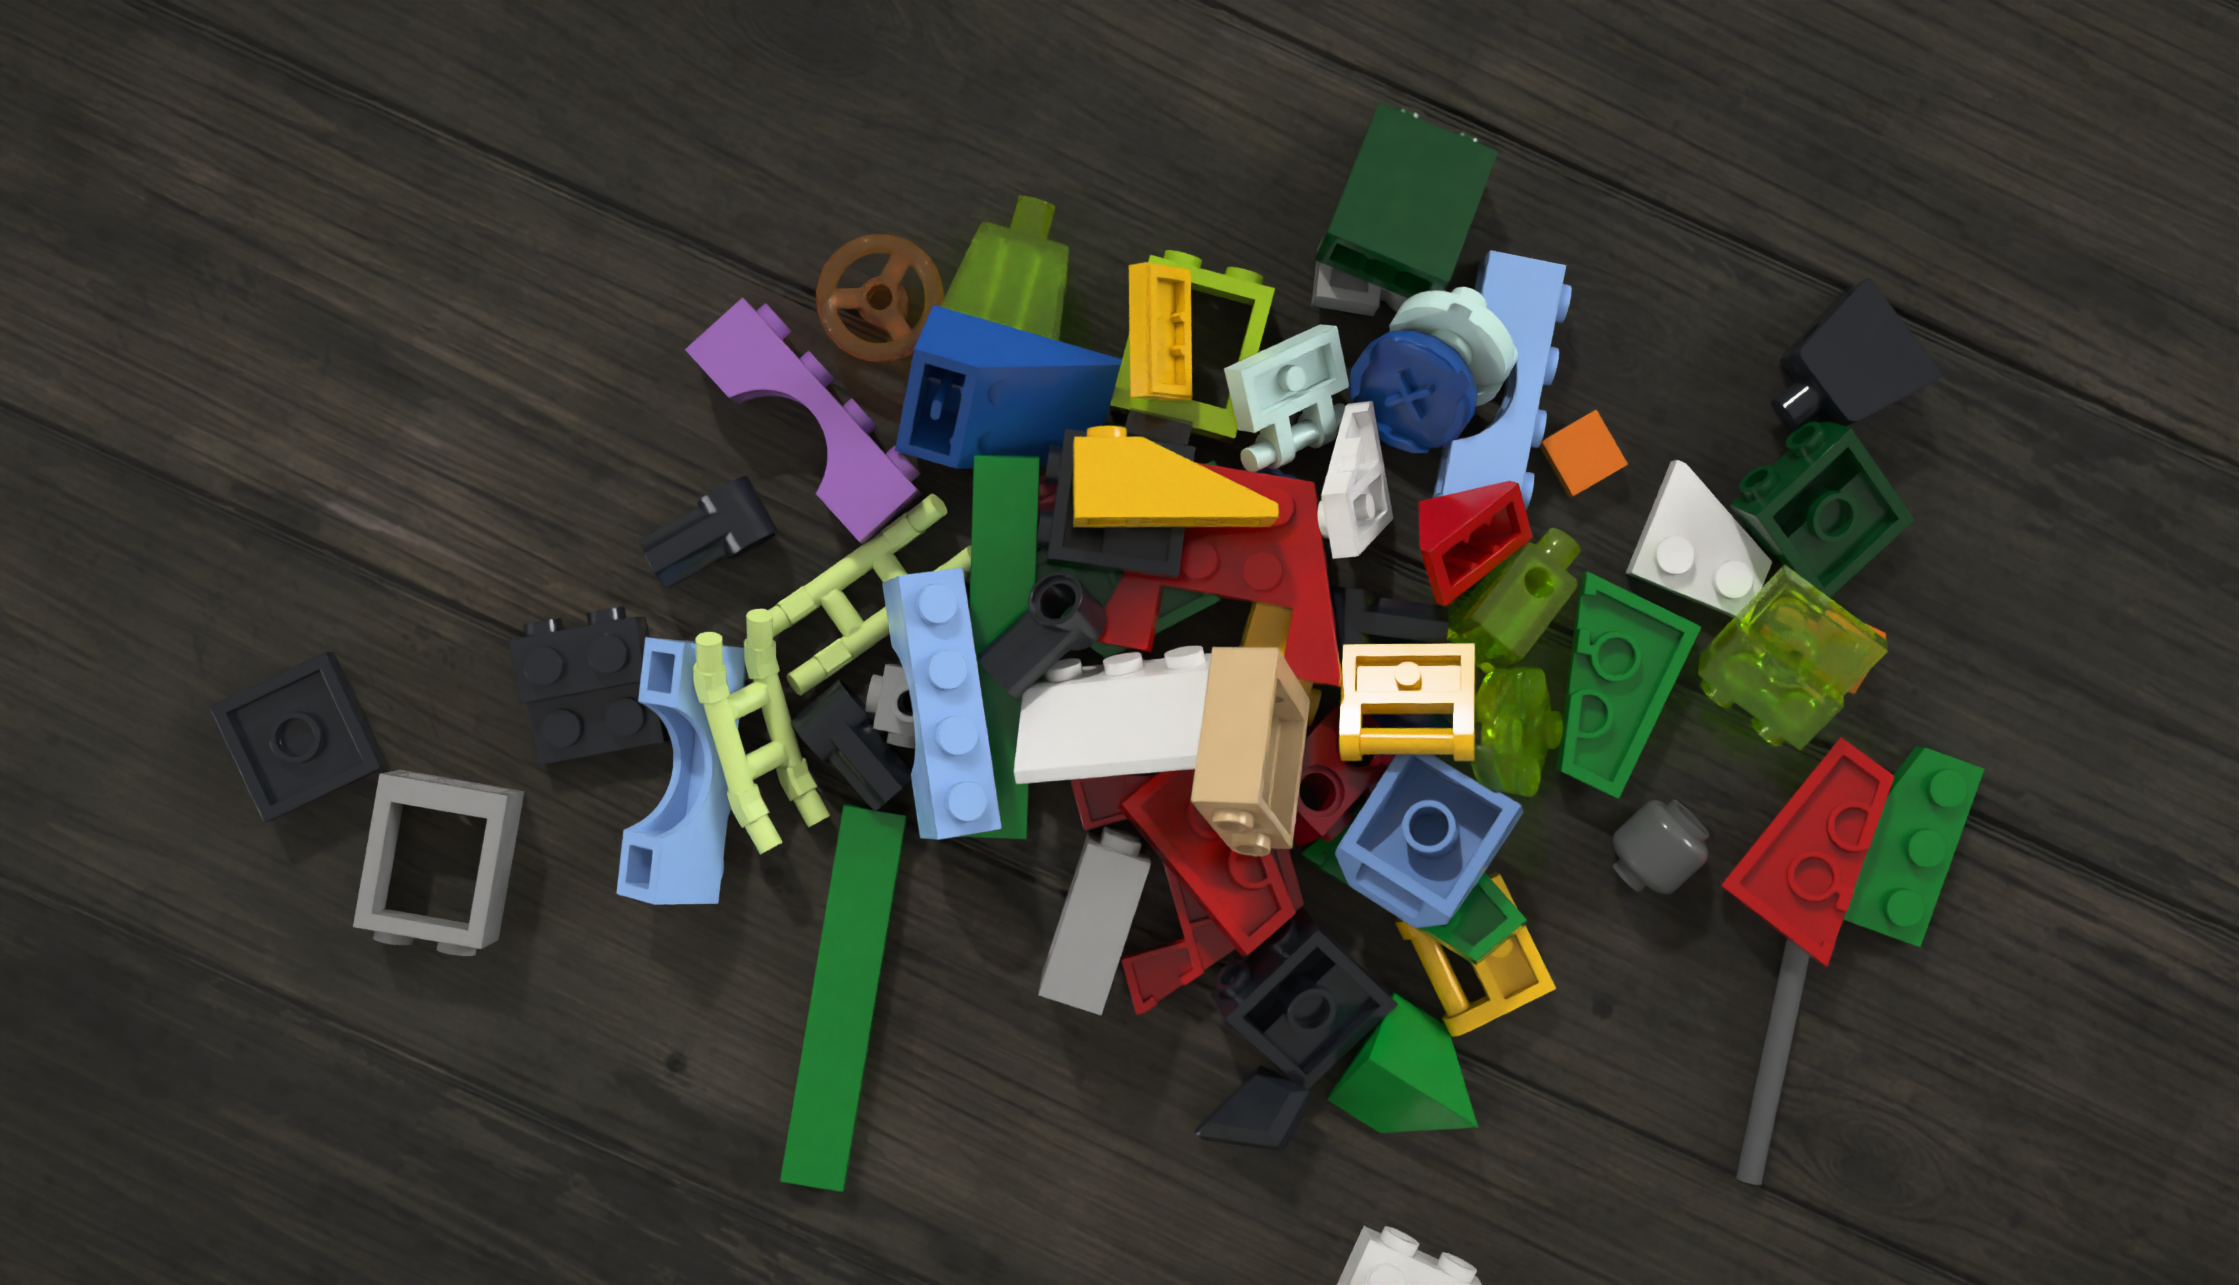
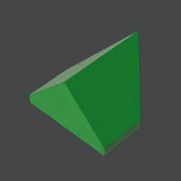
M1392 992L1391 996L1398 1005L1364 1036L1328 1093L1327 1100L1379 1133L1478 1128L1454 1045L1445 1024L1397 993Z

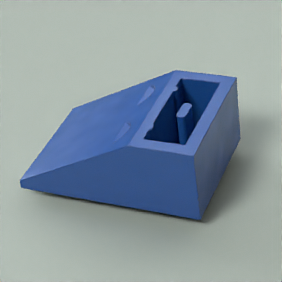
M933 305L914 348L895 451L956 469L974 468L975 454L1040 456V466H1047L1050 445L1063 447L1065 429L1087 432L1088 428L1105 425L1122 359Z

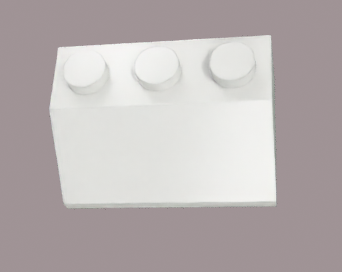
M1185 646L1166 652L1164 654L1165 658L1142 660V655L1138 652L1113 655L1104 659L1103 665L1082 667L1080 659L1058 660L1023 693L1014 764L1016 784L1195 769L1212 653L1204 654L1202 646Z

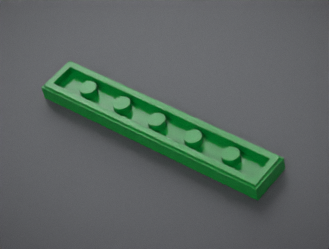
M974 455L969 614L976 656L1028 608V598L1031 589L1036 584L1040 456ZM976 657L1002 829L963 835V837L1027 839L1029 783L1016 784L1014 776L1023 694L1015 700L987 672Z
M851 804L843 805L780 1182L839 1192L844 1191L908 814L881 809L875 812L869 807Z

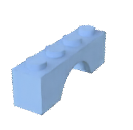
M1492 250L1479 261L1474 290L1485 298L1487 309L1496 315L1506 327L1518 351V359L1505 380V392L1501 406L1490 424L1477 435L1454 440L1450 445L1442 449L1433 498L1512 481L1519 483L1525 509L1527 510L1534 486V473L1526 472L1530 448H1538L1540 446L1547 419L1546 411L1538 409L1543 385L1550 386L1552 384L1559 359V349L1550 347L1555 322H1564L1571 299V285L1563 284L1566 265Z
M963 567L901 575L883 582L891 646L902 664L913 710L915 760L911 772V780L920 838L939 840L1002 829Z
M645 637L638 702L654 711L666 726L673 747V770L667 791L658 806L645 819L623 830L616 894L654 905L718 904L720 883L724 873L723 856L727 821L731 806L726 793L729 790L705 709L703 703H699L694 687L693 666L696 663V642ZM723 645V664L726 665L727 683L731 694L745 685L744 648ZM739 719L735 720L737 728L739 724Z

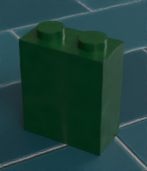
M1379 102L1363 136L1314 260L1406 298L1426 291H1444L1450 282L1499 151L1482 145L1478 139L1469 134L1450 132L1428 123L1411 110L1392 108Z

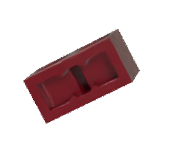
M1341 698L1326 707L1306 730L1300 784H1305L1314 791L1317 798L1316 811L1309 809L1302 802L1299 794L1293 842L1298 847H1302L1320 837L1328 843L1341 833L1354 818V815L1348 808L1361 794L1366 799L1369 798L1387 770V765L1396 756L1362 755V761H1357L1356 767L1346 761H1341ZM1363 714L1362 728H1383L1370 714Z

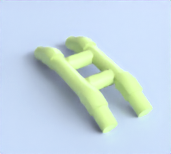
M930 494L911 510L882 529L880 533L769 609L773 615V637L818 609L819 606L824 608L843 635V637L837 639L786 675L790 686L798 695H803L890 634L886 606L863 621L842 590L871 569H874L882 582L897 576L908 575L894 553L907 546L947 514L946 505L937 495ZM971 546L966 547L934 571L963 567L965 581L971 576Z
M754 609L746 615L747 639L744 641V662L749 679H753L754 683L730 694L726 665L723 664L722 636L715 632H704L695 638L696 663L693 666V676L698 701L703 703L729 790L726 793L731 809L741 828H746L761 855L782 843V840L767 815L770 812L761 797L758 784L753 782L754 779L776 768L782 788L789 800L794 801L808 828L829 817L830 814L815 789L817 784L809 771L806 758H802L796 734L791 724V717L778 676L780 668L776 658V642L773 640V615L766 609ZM761 708L771 742L745 755L735 720Z

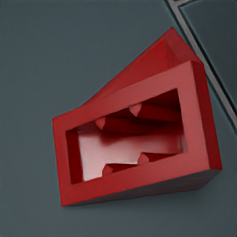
M1505 481L1419 501L1420 551L1435 601L1443 606L1450 607L1469 587L1533 538L1520 486L1516 482Z

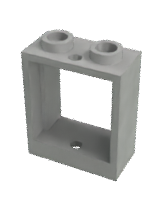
M405 770L380 773L353 927L373 930V939L387 944L411 945L414 938L438 942L437 951L457 956H474L477 949H483L498 941L524 791ZM403 804L487 819L469 923L385 909Z
M1104 826L1101 835L1088 831L1041 974L1039 996L1102 1015L1151 866L1148 850L1141 849L1142 843L1139 842V836L1110 826Z

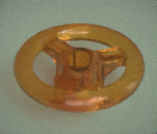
M889 234L862 236L840 247L823 267L816 289L818 316L829 338L846 353L871 362H890L912 354L933 305L944 307L942 280L930 257L914 243ZM874 253L891 254L882 274L869 279L861 288H836L844 270L855 260ZM910 265L918 273L925 292L923 313L912 330L905 321L909 310V299L901 285V281ZM878 290H887L892 293V302L884 310H875L870 305L872 295ZM837 309H857L869 325L877 329H887L894 341L874 343L855 336L844 326Z

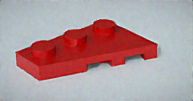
M1840 737L1720 887L1823 967H1828L1839 930L1851 902L1858 876L1867 851L1870 848L1895 776Z

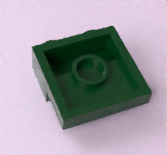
M1824 419L1820 422L1805 423L1795 429L1786 440V446L1789 451L1772 466L1762 465L1748 472L1739 484L1742 494L1730 504V507L1761 549L1776 555L1806 598L1821 606L1915 520L1851 428Z

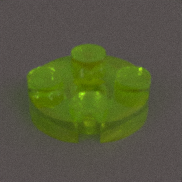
M1520 666L1498 667L1486 676L1475 698V722L1482 723L1481 744H1475V761H1471L1472 769L1478 783L1493 792L1499 791L1506 794L1532 797L1538 790L1541 771L1546 761L1548 749H1555L1560 744L1563 733L1562 716L1558 711L1551 710L1546 678L1542 669Z

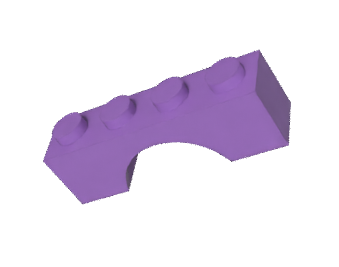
M742 297L685 350L728 398L738 404L761 397H783L803 404L814 414L822 427L827 444V466L816 495L855 538L865 544L881 532L882 529L922 494L912 483L920 475V472L902 453L895 451V445L887 453L878 446L869 436L878 426L852 398L843 406L826 388L834 380V377L809 350L801 358L791 350L783 339L792 331L766 303L756 311Z

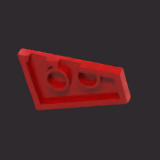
M1195 769L1159 772L1118 806V808L1242 957L1248 956L1296 914L1271 850L1265 856H1248L1232 851L1191 802Z

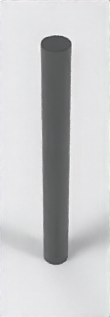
M1786 939L1736 1175V1179L1753 1185L1762 1184L1810 958L1808 954L1788 939Z

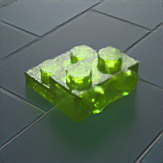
M1784 564L1700 654L1698 675L1703 678L1701 681L1703 691L1716 704L1724 708H1730L1734 703H1737L1753 715L1752 725L1766 741L1773 745L1781 746L1787 740L1797 749L1801 750L1844 707V695L1888 652V641Z

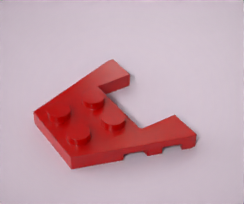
M1197 463L1278 503V518L1271 527H1185L1178 578L1172 579L1125 572L1105 607L1107 623L1104 633L1096 643L1151 653L1165 588L1290 609L1293 612L1284 658L1296 678L1300 681L1341 688L1343 680L1342 669L1338 655L1325 543L1318 524L1319 498L1315 482Z
M1128 774L1070 779L1084 831L1127 819L1118 806L1156 775ZM1270 848L1296 911L1304 905L1289 849ZM1164 862L1184 937L1176 941L1121 956L1136 1015L1146 1013L1155 1007L1158 1001L1183 984L1184 986L1202 975L1205 969L1235 950V947Z

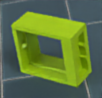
M1166 250L1163 258L1150 255L1148 263L1190 269L1192 290L1252 305L1238 362L1258 353L1275 288L1262 285L1264 278L1262 275L1237 267H1227L1225 275L1200 268L1202 263L1200 258L1179 251ZM1128 336L1110 404V412L1231 444L1236 437L1238 428L1230 393L1225 409L1194 400L1170 402L1130 398V338Z

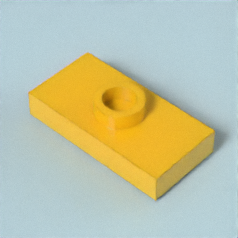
M1147 262L1129 265L1130 398L1170 402L1192 400L1190 269Z

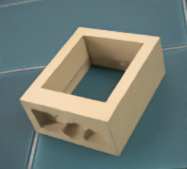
M1212 647L1191 802L1232 851L1248 856H1265L1270 853V848L1292 849L1310 699L1279 648Z

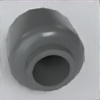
M1673 799L1667 805L1658 800H1650L1613 835L1612 844L1619 857L1613 864V867L1618 875L1637 892H1641L1647 886L1655 892L1664 895L1671 894L1706 862L1708 850L1704 841L1710 835L1701 822L1678 801Z

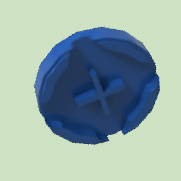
M1416 330L1388 332L1370 342L1352 367L1348 391L1351 402L1373 401L1379 440L1389 447L1412 454L1427 453L1430 448H1439L1444 445V448L1459 437L1474 416L1477 390L1472 371L1455 349L1436 336Z

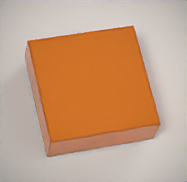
M1597 409L1545 438L1539 446L1568 497L1575 496L1628 465Z

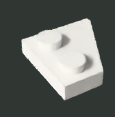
M1373 401L1351 403L1345 406L1321 494L1322 500L1318 505L1319 529L1322 536L1330 540L1333 559L1359 556L1393 520Z
M1675 460L1670 462L1625 574L1740 621H1749L1772 561L1686 463Z

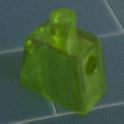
M1019 196L1010 229L989 222H982L940 307L1061 341L1070 249L1064 244L1047 240L1056 207L1037 198Z
M1550 528L1537 545L1531 542L1524 544L1492 569L1450 618L1447 640L1451 644L1474 643L1475 664L1485 673L1522 660L1578 586L1576 579L1566 569L1580 553L1579 545L1568 534L1557 528Z

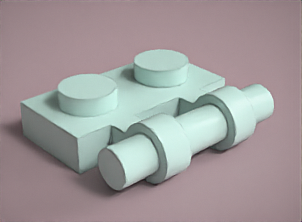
M1317 325L1224 368L1238 430L1253 433L1260 430L1255 444L1243 449L1240 454L1241 462L1247 471L1257 472L1265 467L1278 469L1290 463L1297 451L1307 446L1320 448L1337 437L1345 405L1342 403L1333 405L1331 395L1349 387L1337 326ZM1302 410L1303 413L1299 416L1298 423L1290 426L1289 416Z

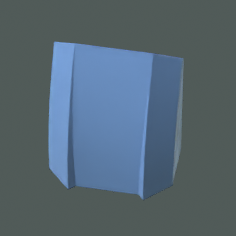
M1396 755L1338 845L1335 855L1351 888L1414 928L1448 924L1475 887L1524 812L1519 803L1499 791L1497 794L1441 761L1435 755Z

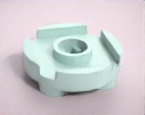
M1458 287L1451 293L1446 291H1426L1415 294L1403 302L1389 325L1390 332L1416 330L1436 336L1454 348L1472 371L1477 390L1476 406L1483 405L1496 396L1518 359V351L1506 327L1496 315L1487 309L1485 298L1471 288Z

